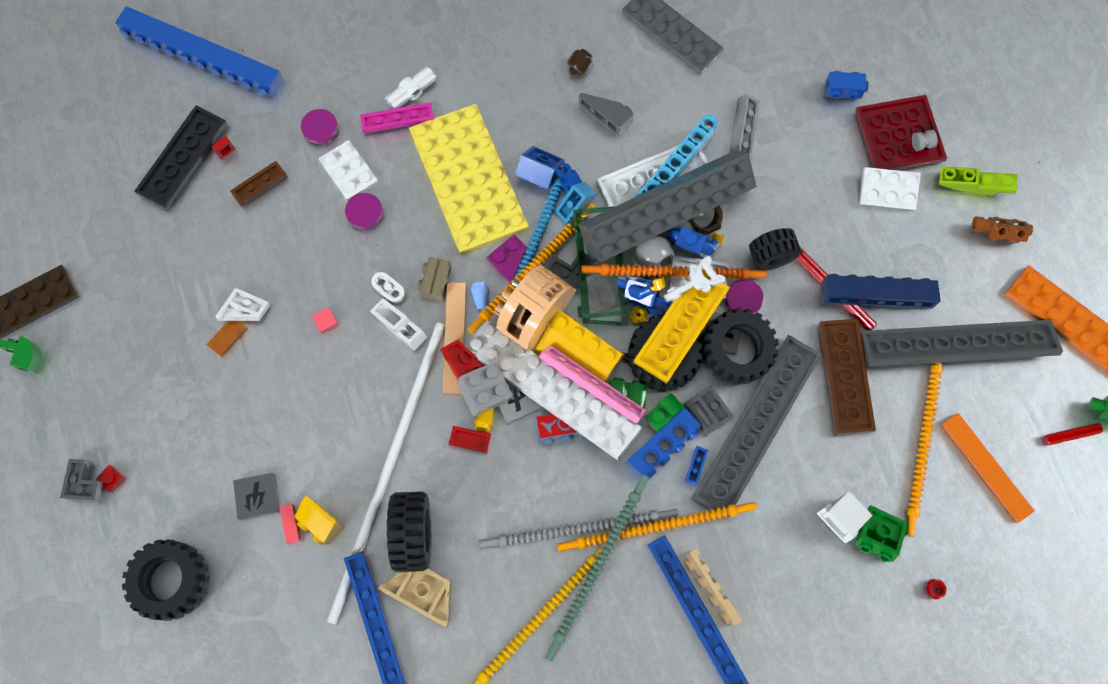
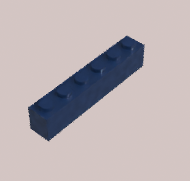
M829 274L821 282L823 304L933 309L941 302L938 280H930L929 278L912 279L905 277L900 279L892 276L879 278L873 275L859 277L854 274L847 276Z

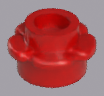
M936 579L928 581L926 592L928 595H931V598L937 600L946 595L947 588L943 581Z

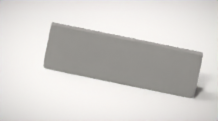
M745 94L737 100L729 153L735 150L748 152L751 161L760 101Z

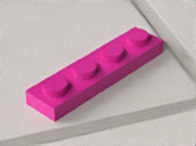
M431 102L361 114L360 119L363 134L421 124L434 120Z

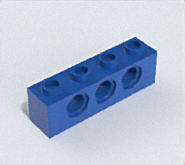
M684 408L627 460L626 464L639 478L643 474L650 479L656 474L657 471L655 469L660 464L664 466L671 460L670 455L674 451L679 453L686 446L684 442L688 438L693 440L700 433L698 429L701 424ZM681 429L684 432V436L677 437L674 434V430ZM667 442L670 449H661L660 443ZM653 455L656 462L648 463L645 460V456Z

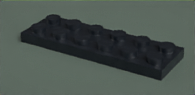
M195 105L134 192L155 205L168 210L227 126V121Z

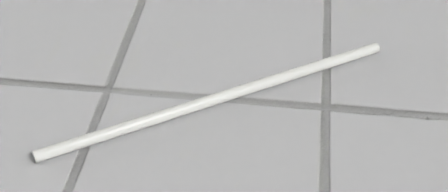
M437 322L351 555L364 551L445 329V325ZM347 568L327 619L328 623L334 625L338 622L351 586Z

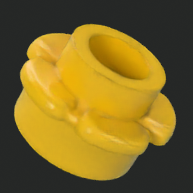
M635 306L633 310H630L629 318L633 323L641 324L647 320V310L640 306Z

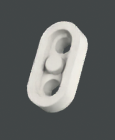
M378 272L372 277L371 283L373 288L389 302L397 304L404 300L405 291L403 287L388 274ZM384 281L385 284L380 286L379 283ZM394 293H399L397 297H393Z

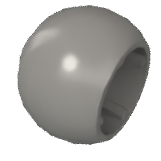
M655 236L635 246L636 251L633 255V261L636 267L637 265H640V267L643 265L653 267L655 265L657 268L659 265L661 267L668 266L674 257V251L666 239Z

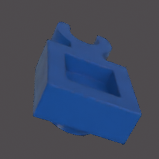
M563 162V172L556 169V174L562 177L559 182L567 194L574 184L581 183L582 180L577 172L571 169L569 164Z

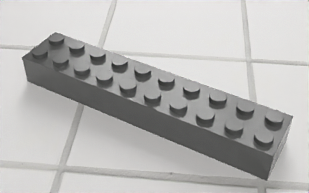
M739 150L732 151L579 223L589 258L601 263L756 188L749 153Z

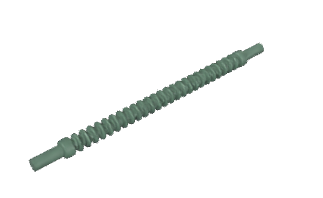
M642 474L634 491L628 495L629 500L625 501L626 506H623L624 510L620 511L621 516H617L618 521L614 522L616 524L615 527H611L613 531L609 532V537H606L607 542H603L604 547L600 548L602 551L601 553L598 552L599 557L595 558L596 562L592 563L593 568L589 569L591 572L586 574L588 577L584 579L585 583L581 584L582 589H578L579 594L575 595L576 600H572L574 604L570 605V611L567 610L568 615L564 616L565 621H561L562 626L558 627L560 630L555 632L553 636L555 639L545 656L546 659L552 661L561 643H565L567 639L566 634L570 633L568 630L569 628L572 629L571 624L575 623L574 618H578L577 613L581 612L580 607H584L583 602L587 601L585 598L586 596L589 597L588 592L592 591L591 587L595 586L594 581L598 580L596 577L601 575L599 571L603 570V565H606L605 560H609L608 555L612 554L610 551L611 549L614 550L613 545L617 544L616 540L620 539L619 534L623 533L621 530L626 528L624 525L628 523L627 519L631 518L630 513H634L633 508L637 507L635 504L640 502V495L649 477Z

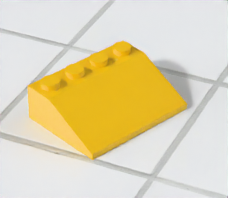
M562 310L557 311L533 351L540 356L542 351L551 345L604 382H607L625 356L623 352Z

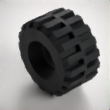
M791 228L769 231L760 235L749 244L754 264L760 270L784 266L794 261L802 253L796 234Z

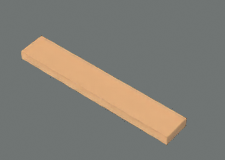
M447 283L444 346L456 340L464 344L466 283ZM444 358L443 394H462L457 385L458 380Z

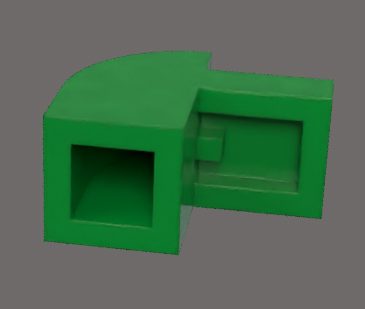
M20 336L19 340L8 338V341L0 339V349L14 353L10 366L21 371L37 374L42 361V353L35 343L23 336Z
M670 393L644 419L658 433L685 406Z

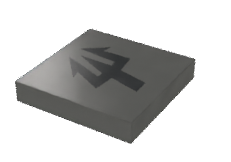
M274 473L233 480L238 520L279 513Z

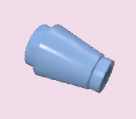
M487 282L473 283L470 290L477 310H486L489 286H487Z

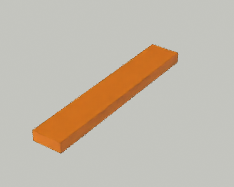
M959 413L941 424L1016 523L1021 522L1035 512Z

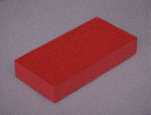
M453 426L448 445L487 454L491 434Z

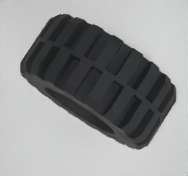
M735 308L733 311L728 310L719 315L707 326V330L702 336L703 342L701 343L704 348L702 354L703 360L707 362L706 368L708 370L711 368L714 377H721L722 382H732V385L748 384L765 375L776 362L774 358L778 356L779 352L776 349V346L779 345V340L774 338L776 334L775 328L771 329L769 327L771 322L768 319L765 321L761 319L762 314L758 312L753 314L751 309L742 311L741 308ZM741 330L751 337L755 345V356L752 361L747 364H738L726 355L723 348V338L729 331Z
M660 314L659 318L652 316L648 319V322L643 321L639 328H636L633 332L628 349L629 367L633 369V375L635 377L638 376L640 378L639 381H642L643 384H649L648 388L654 390V387H657L659 391L663 392L666 389L674 391L679 386L681 388L684 387L688 381L694 378L703 360L702 352L704 348L703 344L700 343L701 336L699 334L667 384L633 363L665 315Z
M423 491L395 492L389 498L387 509L389 564L395 572L425 571L429 568L432 544L429 498Z
M160 539L155 540L154 544L147 543L144 545L143 551L137 550L133 554L135 558L127 562L126 566L129 568L127 572L123 571L122 578H126L125 583L122 584V590L127 592L124 598L126 602H131L130 608L133 611L138 612V615L144 618L172 621V619H180L184 617V614L193 612L194 605H200L203 601L200 598L201 595L206 594L208 588H204L205 582H209L210 576L205 574L209 570L208 565L203 563L205 558L202 554L197 553V549L175 540L167 539L164 541ZM168 560L175 561L181 569V585L172 597L167 600H160L154 595L151 588L152 575L162 563Z

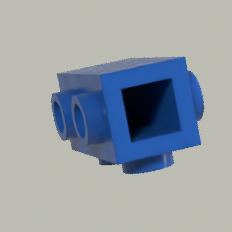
M841 71L829 72L825 81L826 97L835 99L850 98L852 100L861 99L864 93L868 91L869 82L866 81V74Z

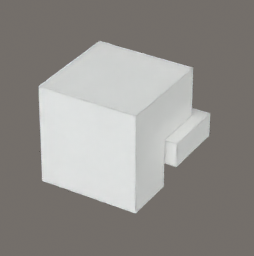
M849 491L838 498L832 505L828 503L816 513L844 543L852 540L858 534L857 531L873 516Z

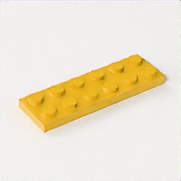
M702 270L703 276L710 280L708 274ZM723 283L711 287L707 293L703 292L702 289L696 290L692 287L680 294V298L671 304L633 363L667 384L730 287Z

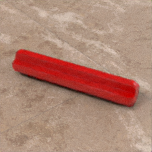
M1100 423L1047 434L1044 436L1046 445H1053L1100 434L1103 432V428Z

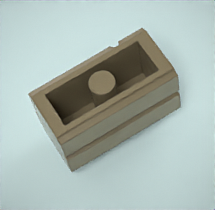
M429 257L428 262H424L422 268L424 277L418 283V291H420L422 298L444 301L452 269L450 261Z

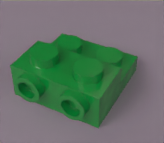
M870 505L867 510L873 516L859 529L855 545L859 546V549L864 553L872 552L878 555V558L883 562H893L900 555L908 522Z

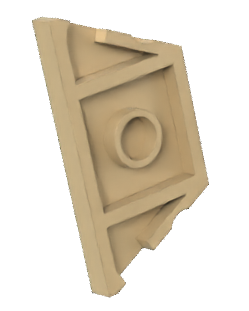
M426 569L425 571L398 572L393 578L378 587V590L447 628L451 583L449 580Z

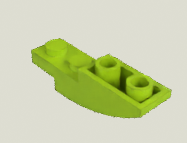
M940 167L939 184L947 188L995 196L996 193L1016 194L1018 174L979 172L980 168Z

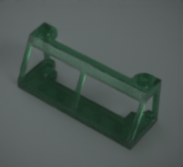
M615 206L573 210L574 217H570L571 228H575L581 306H577L578 318H582L583 324L629 325L627 297L624 296L626 289L618 287L620 311L590 313L586 273L581 272L582 265L586 264L584 241L579 223L590 219L581 217V214L601 213ZM622 253L615 255V266L618 264L621 267L623 264ZM620 316L621 321L591 320L590 318Z

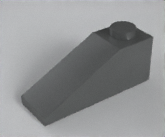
M585 93L579 94V105L617 136L633 122L634 113L628 106H624L620 102Z

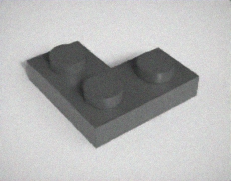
M580 251L571 265L554 256L547 269L575 288L577 292L589 274L581 272L582 265L594 266L596 261Z
M69 459L60 495L61 499L99 502L103 482L87 480L91 461Z

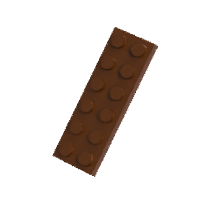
M859 320L820 321L819 330L835 435L875 432L876 427Z

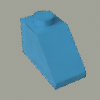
M586 182L574 184L554 212L568 224L575 215L580 214L593 201L597 193Z

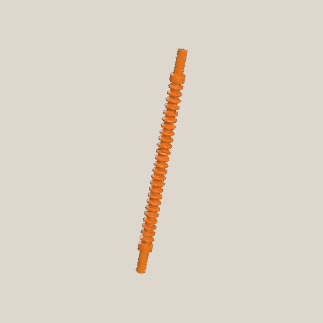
M601 264V266L582 265L581 267L582 273L601 274V276H608V274L610 276H613V274L624 276L626 274L628 277L631 274L634 277L636 274L637 277L640 275L643 277L645 275L648 277L651 275L653 277H656V275L658 277H661V275L666 277L668 275L671 278L673 275L674 278L677 276L679 278L682 276L687 278L690 274L687 266L684 268L682 266L679 268L677 266H674V268L672 266L668 268L663 266L662 268L659 265L657 268L655 265L653 267L650 265L647 267L645 265L642 267L640 265H637V267L635 265L631 267L626 265L625 267L622 264L619 267L618 264L616 266L613 264L610 266L608 264ZM716 267L714 269L717 275H722L726 279L729 277L731 279H734V277L739 279L740 277L742 280H747L748 278H766L767 276L765 270L734 269L733 267L731 269L728 267L725 269L723 267L720 269Z

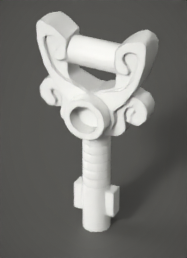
M707 256L700 262L699 266H690L689 281L677 288L672 287L668 289L664 298L667 302L670 300L675 301L680 298V294L692 287L696 290L702 289L703 292L707 293L711 287L725 283L726 279L724 276L716 274L711 266L712 259L710 256ZM702 270H705L710 280L703 276Z

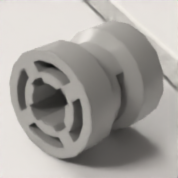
M933 129L927 130L925 133L917 132L912 135V145L916 151L923 150L925 147L930 149L937 146L938 139Z

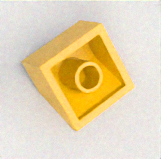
M307 495L303 498L294 516L299 521L297 525L305 532L307 530L313 533L311 537L320 545L322 542L329 545L344 527Z

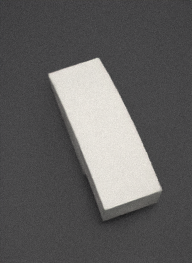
M384 298L370 311L371 314L413 351L427 339V336L419 327L413 324L407 316Z

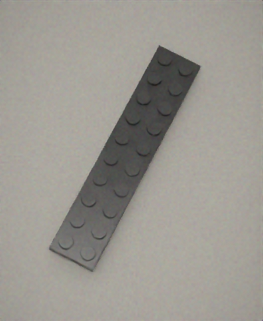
M1051 320L861 331L862 345L868 367L1058 356L1063 352Z
M787 335L779 349L778 356L774 358L775 364L761 379L692 499L710 510L712 508L717 510V507L722 509L723 506L727 508L730 504H737L822 353Z

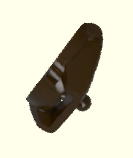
M720 205L713 208V220L706 227L697 225L693 218L688 220L693 230L700 234L708 235L721 229L723 213Z

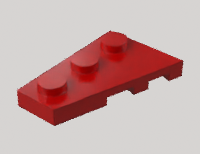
M459 340L440 349L457 380L462 375L486 366Z

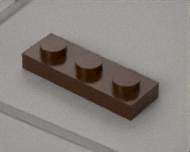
M274 161L230 190L240 206L243 207L288 176L278 162Z

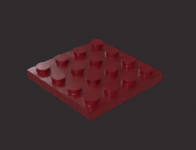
M927 95L856 108L855 112L873 168L897 171L945 162L947 160ZM933 129L938 139L937 146L930 149L925 147L923 150L916 151L912 145L913 133H925V131Z

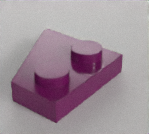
M513 234L486 258L511 284L517 269H519L527 246Z

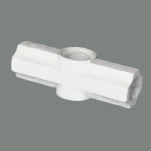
M425 67L412 78H404L400 82L399 87L387 95L385 100L391 109L400 108L409 100L414 101L418 99L422 91L437 80L436 76L429 67Z

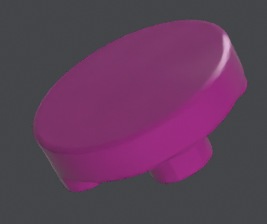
M325 109L312 110L301 121V131L304 137L315 144L328 145L338 130L335 116Z
M370 193L354 195L349 199L345 207V215L349 223L362 231H367L378 224L384 214L381 202Z
M737 280L729 286L730 289L726 294L725 305L730 311H733L735 308H741L742 311L751 309L752 313L756 314L761 309L764 303V294L757 283L751 280Z

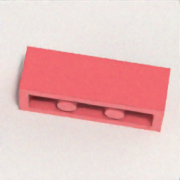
M295 505L280 506L286 544L291 545L302 542L300 529L297 525L298 520L294 517L296 514Z

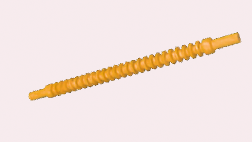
M755 502L737 506L730 504L727 508L723 506L722 509L717 507V510L712 508L709 512L705 510V513L700 511L699 514L694 512V515H691L689 513L688 516L683 515L681 518L679 516L676 519L672 517L671 520L666 518V521L661 519L660 522L655 520L653 524L651 522L648 525L643 523V526L638 524L637 527L632 525V528L627 526L625 530H621L623 533L619 534V537L625 540V537L631 539V536L636 538V535H640L641 537L643 533L648 535L649 532L653 534L654 531L659 533V530L664 532L665 529H668L670 531L672 527L674 529L677 526L682 528V525L687 527L688 524L693 526V523L698 525L700 521L702 523L705 520L710 522V519L715 521L716 518L721 520L722 517L727 518L729 515L730 517H735L738 513L757 510ZM604 531V534L598 533L597 536L595 534H592V537L587 535V538L580 536L577 537V540L558 543V551L574 548L585 549L586 546L591 547L592 544L597 546V543L602 545L603 542H607L606 537H609L610 534Z

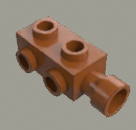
M975 216L972 221V231L982 232L984 230L989 238L995 241L1005 239L1013 243H1019L1020 241H1028L1029 236L1033 233V225L1018 219H1003L997 216L985 219L984 217Z

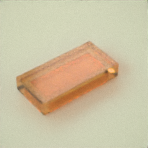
M228 321L206 345L223 357L248 328L239 321Z

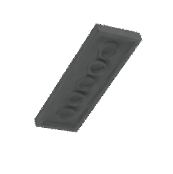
M631 0L622 9V14L700 75L724 51L721 45L663 0Z

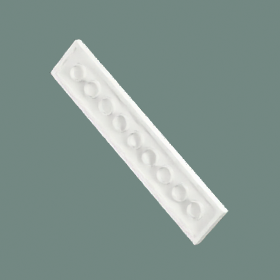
M490 321L485 322L465 344L481 363L488 365L496 361L507 382L617 460L642 429L638 424H635L602 400L595 398L592 393L579 387L576 382L563 376L554 367L547 365L536 353L526 351L496 329V326Z

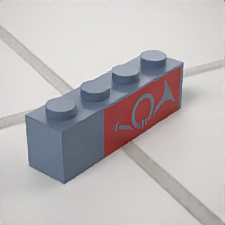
M553 414L534 417L538 444L551 445L557 440L569 442L573 441L574 437L580 436L582 439H586V437Z

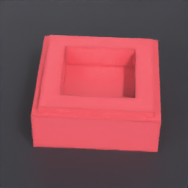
M329 307L312 316L321 334L338 325Z

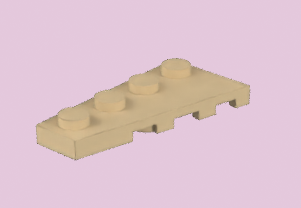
M697 548L685 556L687 559L685 561L686 565L691 571L695 570L699 576L697 581L703 589L707 588L711 594L709 596L711 602L715 606L720 607L723 612L721 616L727 624L731 623L732 626L737 625L742 619L728 597L721 595L723 590L720 584L714 578H710L711 570L706 563L698 559L697 556L700 553Z

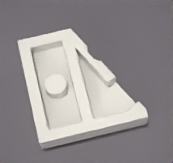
M235 288L217 313L216 318L219 321H260L270 305L269 302Z

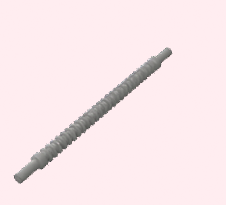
M672 509L659 512L651 510L650 513L645 511V514L640 512L639 515L634 513L631 518L627 519L628 523H625L624 526L626 527L627 524L629 526H632V524L637 526L638 523L643 525V522L648 524L649 521L654 523L655 520L659 522L660 519L679 516L678 510ZM611 517L610 520L605 518L604 521L602 519L596 521L595 519L594 522L589 520L588 523L583 521L582 524L577 522V525L572 523L571 526L566 524L565 527L560 525L559 528L554 526L553 529L549 527L547 530L545 528L543 530L538 528L537 531L532 529L531 532H528L526 530V533L522 531L520 534L515 532L514 535L509 533V536L500 534L496 538L479 540L480 548L497 545L506 547L507 544L511 546L513 543L518 545V542L524 544V541L528 543L530 540L535 542L536 539L541 541V538L547 540V537L552 539L553 536L558 538L559 535L564 537L565 534L570 536V534L575 535V533L580 535L581 532L586 534L587 531L592 533V530L598 532V529L603 531L604 528L609 530L610 527H615L616 524L614 522H617L618 518L614 519Z

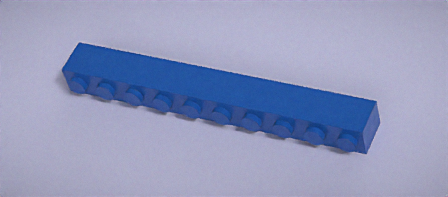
M126 6L115 22L120 29L119 32L126 37L131 36L140 43H148L157 50L162 49L171 56L176 55L187 63H195L201 69H209L218 76L223 75L232 82L242 83L248 89L254 88L263 95L268 94L274 97L284 81L280 71L130 7Z

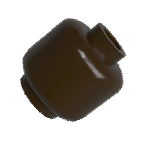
M585 49L575 50L567 61L570 67L569 72L574 76H578V74L581 76L586 75L593 65V56Z

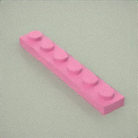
M548 346L539 356L547 365L554 367L563 376L570 378L579 387L586 389L595 398L602 400L635 424L647 412V410L553 346Z

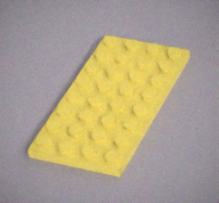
M476 104L409 128L460 255L529 229Z

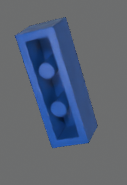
M696 446L684 481L685 483L697 486L708 449Z

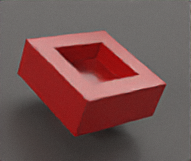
M226 136L217 140L211 147L221 160L235 150L233 144Z
M108 465L95 480L103 482L102 487L109 493H113L126 478L112 465Z

